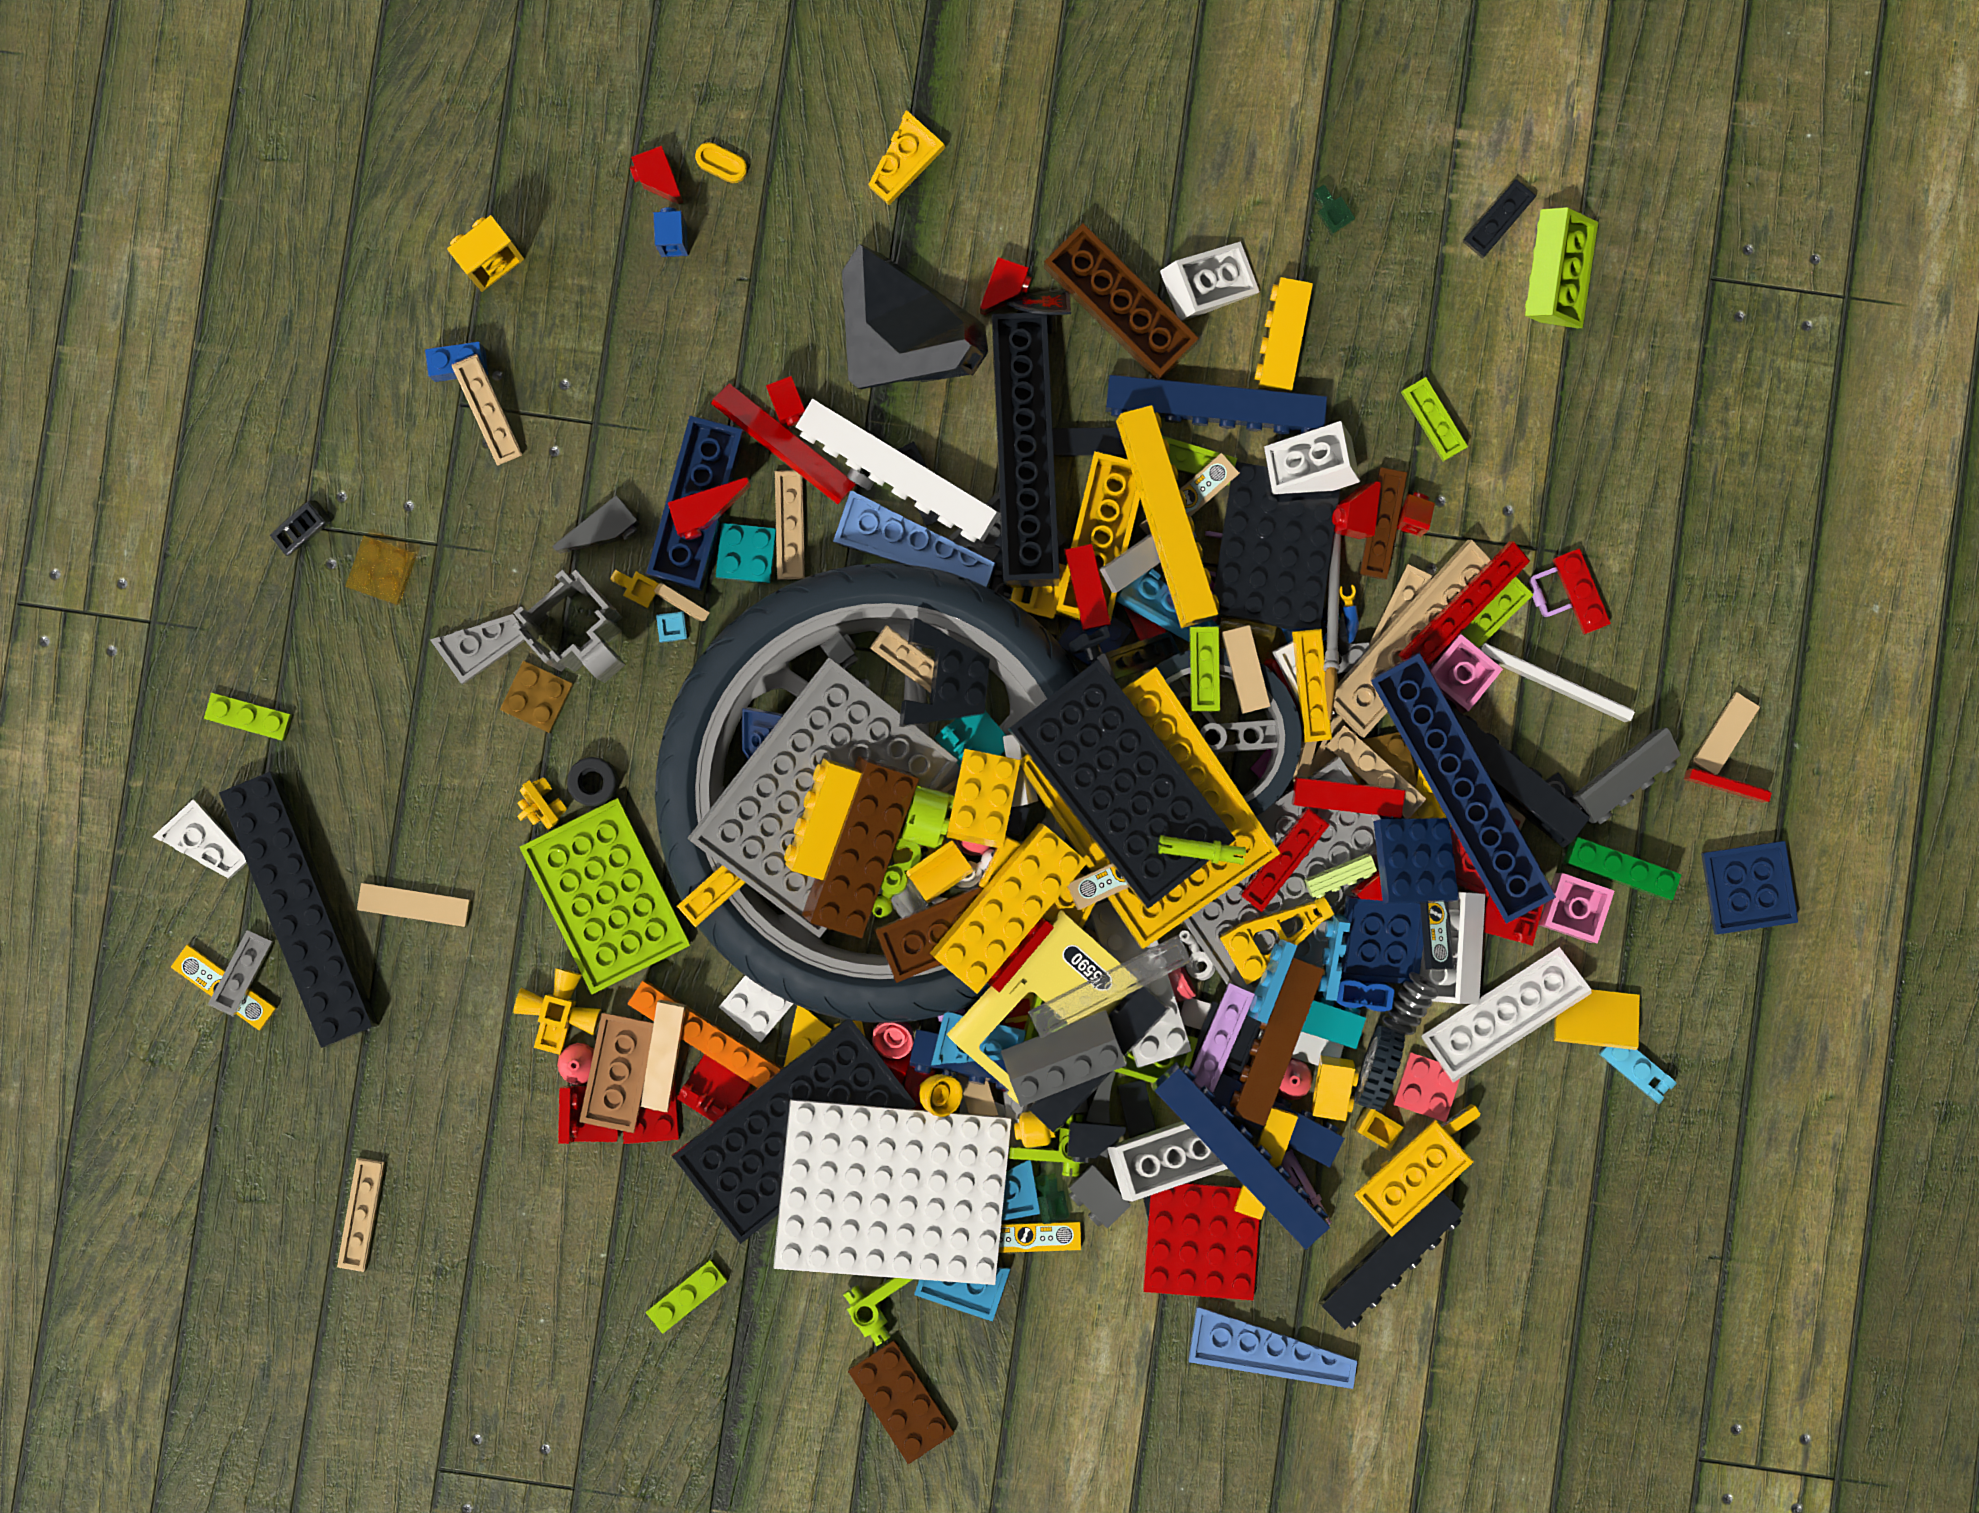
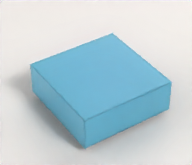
M684 612L656 615L660 643L688 639Z

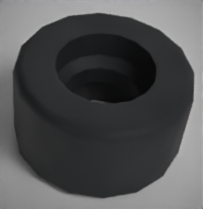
M595 757L579 760L572 766L567 778L569 793L577 802L586 806L598 807L607 804L614 798L619 785V778L614 767L607 761ZM591 771L600 773L604 780L602 788L594 793L586 791L583 786L584 776Z

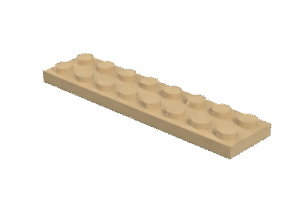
M1467 540L1337 684L1333 709L1360 737H1365L1388 712L1371 683V678L1403 661L1398 654L1491 561L1473 540Z

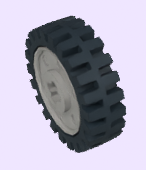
M1378 1026L1368 1045V1050L1365 1053L1364 1062L1361 1065V1072L1359 1073V1080L1354 1095L1356 1104L1377 1111L1383 1109L1390 1095V1090L1393 1088V1082L1396 1079L1397 1070L1401 1063L1400 1060L1405 1044L1404 1033L1384 1026Z

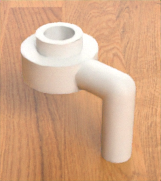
M1186 930L1180 932V940L1188 944L1191 956L1186 963L1188 973L1197 980L1209 979L1215 972L1214 965L1207 955L1201 951L1200 945L1190 932ZM1205 962L1207 968L1200 972L1199 965Z

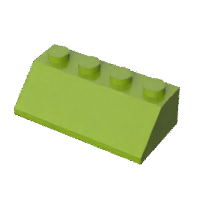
M1568 207L1541 209L1537 223L1536 244L1533 250L1532 271L1529 277L1528 298L1525 304L1526 317L1540 323L1583 328L1598 228L1597 221Z

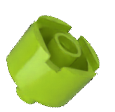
M916 786L909 811H907L902 840L940 849L944 835H946L950 822L948 815L949 811L951 812L955 796L934 789Z

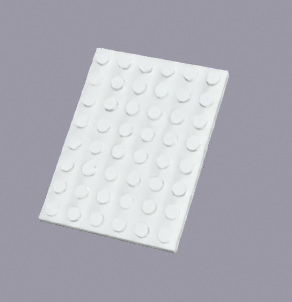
M790 1099L774 1269L995 1285L1011 1118L952 1113L949 1116L939 1117L925 1110Z

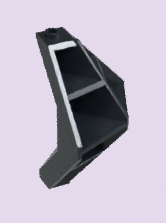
M858 245L842 270L848 380L858 389H866L896 382H928L966 375L973 376L988 354L986 326L976 317L881 253L864 245Z

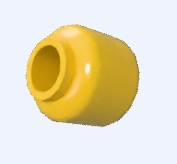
M1031 1111L1021 1113L1019 1123H1014L1016 1140L1021 1139L1026 1148L1049 1145L1051 1138L1055 1137V1132L1053 1133Z

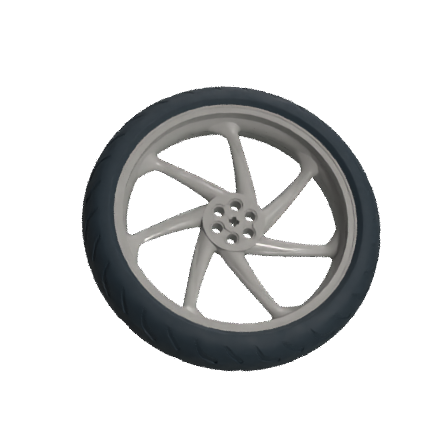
M882 563L854 565L806 577L766 596L730 623L708 646L684 681L665 725L656 770V817L660 843L667 868L681 900L683 901L722 866V864L692 843L688 837L725 791L723 786L725 763L731 740L742 717V708H747L750 702L758 696L779 688H783L798 697L809 682L789 669V662L805 651L828 641L837 633H840L842 636L867 631L881 633L886 625L908 641L910 620L918 618L990 659L989 669L1005 683L1008 693L1010 715L999 726L1006 735H1012L1008 728L1081 672L1052 634L1018 605L975 581L933 568ZM905 675L904 700L927 704L926 689ZM929 723L915 725L929 736ZM955 763L935 790L940 791L959 777L961 768L957 763ZM1046 807V815L1041 824L1047 826L1076 851ZM947 833L944 835L947 843L951 840L954 841V839L947 838ZM893 853L889 861L888 867L895 864ZM1085 865L1079 873L1087 875L1091 872ZM747 883L698 925L701 932L716 950L753 982L797 1006L836 1018L881 1023L933 1018L974 1005L991 987L986 983L977 994L942 964L896 983L885 955L857 953L824 943L818 936L787 913L778 915L764 902L755 889ZM908 885L904 892L899 895H893L891 901L901 918L920 911Z

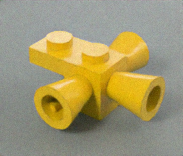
M555 968L553 995H545L544 998L523 987L520 988L514 1005V1014L539 1015L538 1022H540L534 1048L561 1055L570 1024L593 1036L595 1035L602 1010L575 1007L576 1001L570 1000L582 976L581 974Z

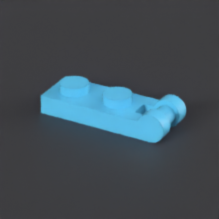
M1604 1047L1599 1052L1601 1057L1657 1104L1663 1101V1095L1668 1089L1672 1090L1677 1084L1638 1050ZM1656 1077L1660 1082L1655 1088H1652L1649 1082Z

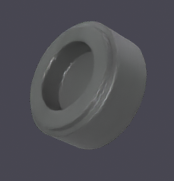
M853 468L847 474L848 479L866 490H870L874 484L873 480Z

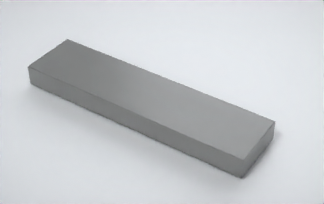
M1152 534L1100 569L1112 593L1119 592L1160 563Z

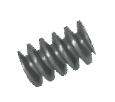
M1414 972L1409 973V977L1414 982L1405 981L1403 983L1408 992L1404 990H1399L1398 995L1403 1000H1393V1004L1397 1009L1392 1008L1387 1011L1392 1018L1385 1016L1382 1019L1389 1028L1402 1032L1405 1035H1413L1416 1032V1026L1420 1025L1422 1021L1421 1017L1427 1014L1426 1008H1430L1433 1003L1432 999L1438 996L1435 986L1425 977Z

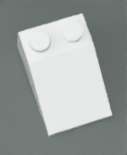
M1241 242L1177 260L1160 271L1176 315L1181 321L1205 314L1260 292Z
M1342 421L1264 446L1273 494L1333 491L1360 482L1352 438Z

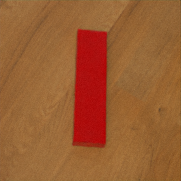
M1295 777L1292 805L1401 818L1405 790Z
M1306 807L1277 844L1276 848L1280 854L1260 867L1239 895L1262 912L1330 824Z

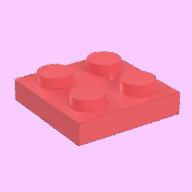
M1409 1052L1392 1104L1446 1122L1460 1079L1452 1082L1438 1061Z

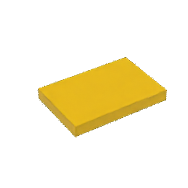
M1592 990L1590 995L1555 1017L1554 1041L1637 1050L1639 1047L1640 995Z

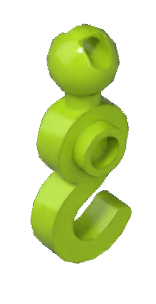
M902 838L897 839L894 849L910 848L913 856L908 862L897 863L887 867L880 886L883 892L881 896H877L872 909V913L875 916L883 918L890 915L893 909L891 901L893 895H899L907 888L908 877L906 872L922 861V850L918 844L902 840ZM879 909H882L881 915L876 914Z

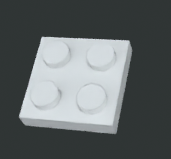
M744 976L719 1008L761 1043L793 1003L772 994L747 976Z

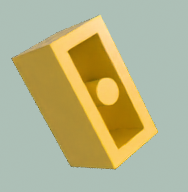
M1320 1055L1311 1104L1313 1116L1346 1121L1347 1112H1352L1354 1105V1096H1350L1352 1086H1357L1359 1070H1355L1353 1060Z

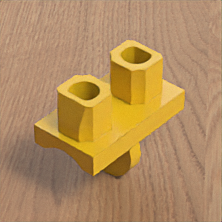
M544 777L533 783L530 780L527 781L520 789L525 799L518 802L523 811L517 817L520 821L529 818L533 825L541 820L545 827L550 830L556 825L558 819L566 812L567 808L559 798L547 805L542 797L551 792L552 788Z

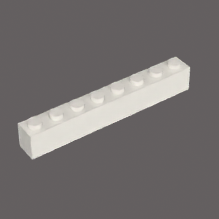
M814 399L811 400L796 425V428L802 431L800 434L802 438L812 444L816 440L825 445L823 450L835 458L841 454L848 459L845 464L860 472L861 468L871 473L868 478L883 486L884 482L893 486L894 488L891 492L906 500L907 496L916 500L917 502L914 506L926 514H929L930 510L940 515L937 519L939 522L949 528H952L954 524L963 529L961 535L972 542H975L977 538L984 542L1000 515L999 512Z

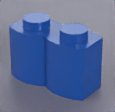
M1340 979L1336 1002L1348 1008L1365 1006L1374 1011H1388L1392 1009L1394 989L1385 982H1362L1355 979Z

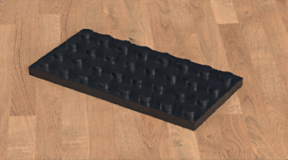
M1099 660L1095 661L1008 728L1146 909H1149L1210 861L1208 859L1180 855L1159 854V845L1171 846L1159 842L1161 835L1208 843L1220 841L1222 845H1230L1236 840Z
M845 1019L671 1155L739 1244H742L779 1214L790 1099L913 1109L917 1105L850 1019Z

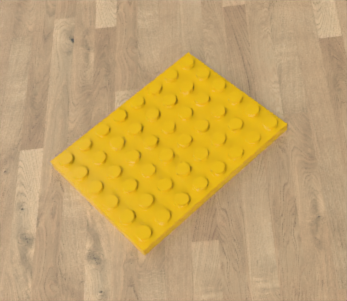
M1154 667L1123 688L1122 691L1236 840L1229 846L1246 847V856L1234 854L1245 858L1243 865L1219 861L1217 864L1212 863L1211 860L1208 861L1149 909L1143 906L1129 887L1107 897L1141 949L1149 946L1280 854L1157 667ZM1025 755L1019 759L1021 760L1020 768L1076 852L1088 862L1086 866L1089 871L1093 872L1111 864L1030 757Z

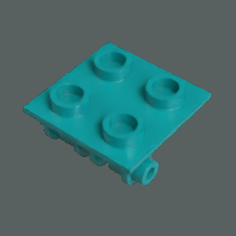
M985 711L984 714L979 716L955 719L934 738L947 752L958 760L956 763L961 768L964 749L999 756L1005 751L1003 737L1007 735Z

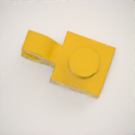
M615 570L610 578L612 582L626 588L624 597L647 609L656 595L654 590L659 584L638 572H635L633 578H630Z

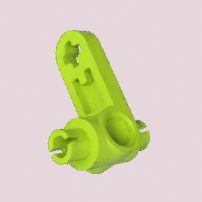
M1076 1114L1075 1121H1083L1084 1115ZM1073 1115L1066 1121V1127H1060L1058 1148L1009 1146L1008 1158L1063 1162L1062 1175L1070 1176V1168H1072V1176H1080L1081 1162L1072 1161L1073 1157L1067 1156L1065 1152V1145L1068 1142L1069 1121H1073Z
M891 1277L866 1295H863L858 1285L852 1287L851 1291L849 1289L843 1294L850 1304L846 1310L850 1314L852 1322L859 1328L864 1337L870 1335L876 1346L880 1345L883 1340L886 1341L891 1337L884 1327L888 1321L880 1311L878 1302L913 1279ZM867 1306L871 1308L873 1316L868 1320L860 1318L858 1315L860 1307Z

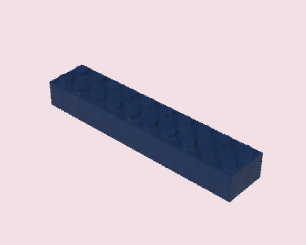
M1421 652L1372 677L1371 683L1506 924L1556 898L1554 890Z

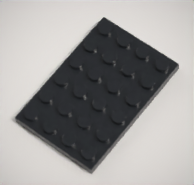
M1236 462L1235 468L1239 474L1230 481L1213 594L1216 595L1219 602V610L1216 617L1294 631L1320 629L1335 524L1332 523V515L1338 505L1340 489L1273 494L1268 467Z

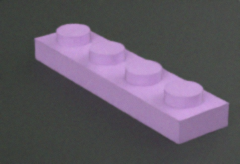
M1228 983L1192 1067L1193 1073L1197 1076L1194 1081L1201 1088L1206 1085L1212 1093L1255 994Z

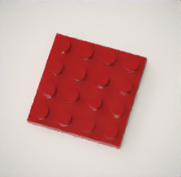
M1185 1183L1150 1195L1143 1292L1254 1300L1259 1219L1234 1210L1242 1187Z

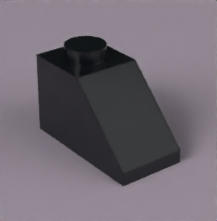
M1069 1121L1067 1156L1073 1157L1072 1161L1089 1163V1158H1097L1126 1133V1126Z

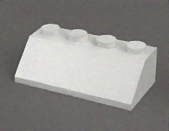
M1458 892L1459 900L1448 902L1454 969L1426 970L1423 945L1420 975L1429 980L1438 991V996L1432 999V1001L1479 1004L1485 894Z

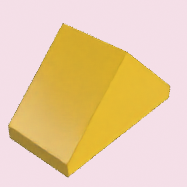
M1365 1107L1353 1127L1355 1131L1389 1151L1404 1128L1378 1111Z

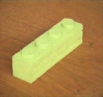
M1366 853L1305 878L1304 881L1309 894L1312 897L1320 898L1326 895L1325 892L1330 890L1332 892L1338 891L1342 888V885H1352L1357 883L1359 878L1363 877L1366 879L1373 876L1377 869L1372 856Z

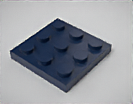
M1447 818L1379 819L1373 821L1383 904L1453 902L1459 900L1450 823Z
M1785 841L1701 853L1714 935L1798 923Z
M1346 896L1344 917L1350 922L1349 932L1343 931L1347 946L1345 955L1338 959V962L1342 963L1341 979L1390 983L1409 981L1413 983L1414 981L1409 977V973L1414 972L1420 975L1423 953L1420 903L1383 904V901Z

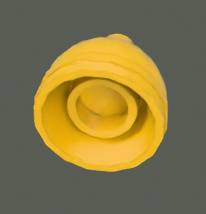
M937 1074L930 1076L920 1084V1102L934 1116H949L956 1111L961 1103L962 1087L952 1076Z

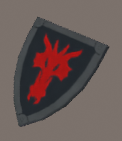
M1066 290L1030 293L1007 302L1008 306L1026 311L1027 313L1047 314V331L1050 334L1057 332V315L1071 314L1070 293Z

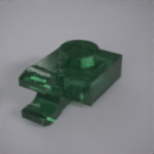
M1325 185L1315 190L1313 195L1323 207L1317 214L1331 235L1355 220L1354 215L1341 196L1334 200Z
M1055 1173L1035 1177V1185L1043 1194V1196L1037 1197L1043 1225L1070 1218L1064 1190L1058 1191Z

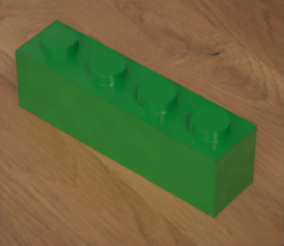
M1575 837L1568 845L1562 864L1665 901H1673L1682 874L1579 837Z

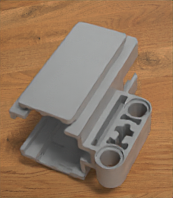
M575 569L572 572L573 578L561 570L555 576L561 582L529 611L519 607L514 614L522 624L515 622L512 626L546 664L561 672L565 667L576 672L584 665L595 678L606 683L626 665L606 643V641L610 642L622 631L616 622L623 617L584 575ZM578 591L586 597L591 595L602 609L595 612L600 620L586 632L591 637L581 648L572 644L560 655L539 643L537 640L539 636L546 634L540 627V624L549 617L547 614L549 610L565 596L571 598Z

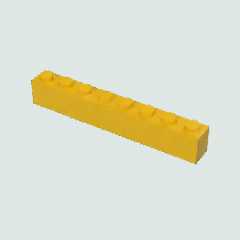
M1152 405L1121 413L1116 423L1180 626L1184 628L1212 620L1218 615L1219 602L1216 595H1212L1210 590L1211 577L1207 568H1203L1201 561L1203 557L1202 548L1199 542H1195L1192 533L1194 532V523L1190 516L1187 517L1184 508L1186 506V498L1184 492L1178 489L1176 482L1178 480V473L1175 465H1171L1168 454H1170L1169 444L1166 438H1162L1160 432L1162 427L1160 416L1157 412L1154 413Z

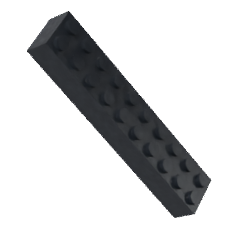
M992 314L1003 588L1058 586L1059 558L1047 314Z
M267 772L219 792L320 1047L331 1046L379 1026L279 774Z

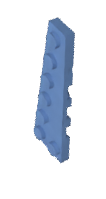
M854 491L849 493L833 540L836 544L897 563L949 572L975 581L987 588L990 586L996 568L994 562L882 507Z
M1196 1307L1189 1362L1353 1389L1357 1367L1356 1359L1202 1307Z

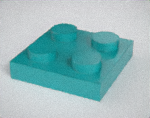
M722 523L716 578L771 584L776 529Z

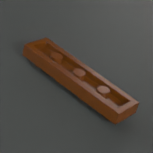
M1379 468L1377 482H1381L1375 536L1367 537L1365 540L1359 571L1361 576L1386 580L1388 577L1407 472Z

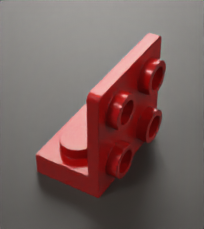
M563 1086L559 1088L558 1144L618 1141V1130L579 1122L587 1086Z

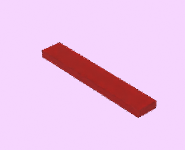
M730 383L713 398L711 404L837 505L854 489L856 484L852 480L848 479L847 476Z
M1509 541L1398 656L1405 660L1421 652L1427 665H1429L1530 562L1529 558L1514 541Z

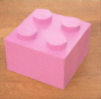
M1462 634L1458 635L1429 667L1445 697L1456 705V709L1460 713L1470 711L1503 670V668Z
M1555 873L1551 887L1555 892L1556 898L1545 904L1539 926L1589 943H1598L1615 891L1564 873Z

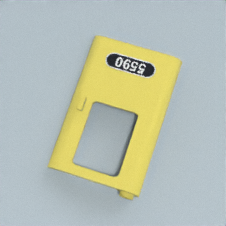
M1062 910L1049 922L1054 929L999 993L991 986L947 1033L948 1037L958 1047L1009 1089L1007 1094L1018 1104L1019 1102L1008 1073L982 1052L979 1046L1028 992H1034L1062 1016L1068 1025L1103 1010H1106L1109 1015L1141 981L1129 968L1115 959Z

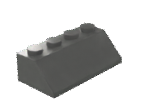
M1667 727L1653 731L1569 798L1572 802L1583 807L1585 814L1590 817L1588 820L1589 824L1596 823L1597 821L1599 824L1605 822L1613 815L1611 812L1613 808L1618 804L1621 807L1625 806L1634 798L1632 793L1639 788L1645 790L1656 781L1654 779L1656 774L1661 770L1663 773H1666L1677 764L1675 759L1681 754L1671 732Z
M1106 1010L1001 1051L1020 1107L1127 1065Z

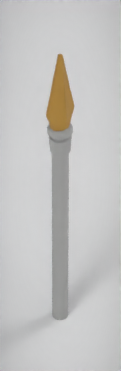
M1336 533L1333 535L1329 563L1327 651L1325 652V664L1323 665V669L1326 672L1324 683L1329 720L1332 718L1338 684L1337 672L1340 669L1338 620L1341 535Z

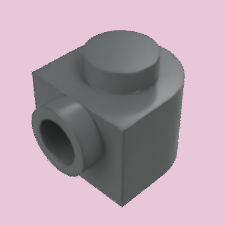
M837 633L820 645L828 658L843 667L844 670L850 668L858 661L853 652L856 646L847 634L842 637L840 633Z

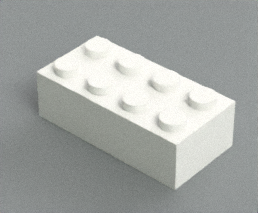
M1184 1121L1112 1144L1107 1148L1122 1199L1127 1201H1135L1228 1169Z

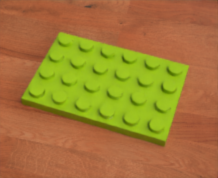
M619 798L519 847L591 994H595L691 946Z

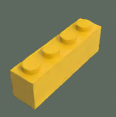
M1280 277L1278 285L1273 284L1270 300L1274 301L1273 311L1267 312L1265 327H1269L1268 337L1262 338L1259 352L1264 354L1263 363L1257 364L1254 380H1259V389L1291 393L1313 283Z
M823 758L821 764L816 766L813 774V780L815 781L813 788L805 796L803 803L805 807L802 818H798L794 827L795 838L792 845H788L784 856L785 865L791 871L820 880L824 879L861 773L855 768Z

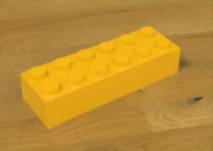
M1094 451L1071 548L1092 544L1111 621L1117 593H1112L1100 569L1128 549L1140 496L1128 459ZM1067 564L1055 615L1081 621Z
M1039 823L933 948L930 954L978 994L1088 862L1047 826Z

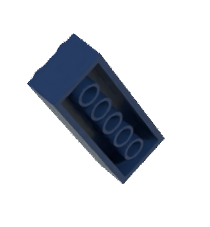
M689 416L646 572L649 577L703 591L724 513L708 529L701 531V536L686 540L685 536L680 538L677 534L668 502L733 482L745 438L743 429Z

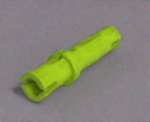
M1161 835L1159 842L1171 846H1158L1159 854L1164 853L1208 859L1212 863L1217 864L1219 861L1243 865L1245 858L1234 854L1246 856V847L1222 845L1220 841L1208 843Z

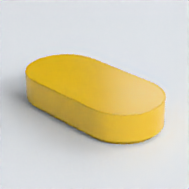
M710 142L700 145L696 150L695 158L697 164L704 171L729 183L741 182L746 177L747 165L741 156Z

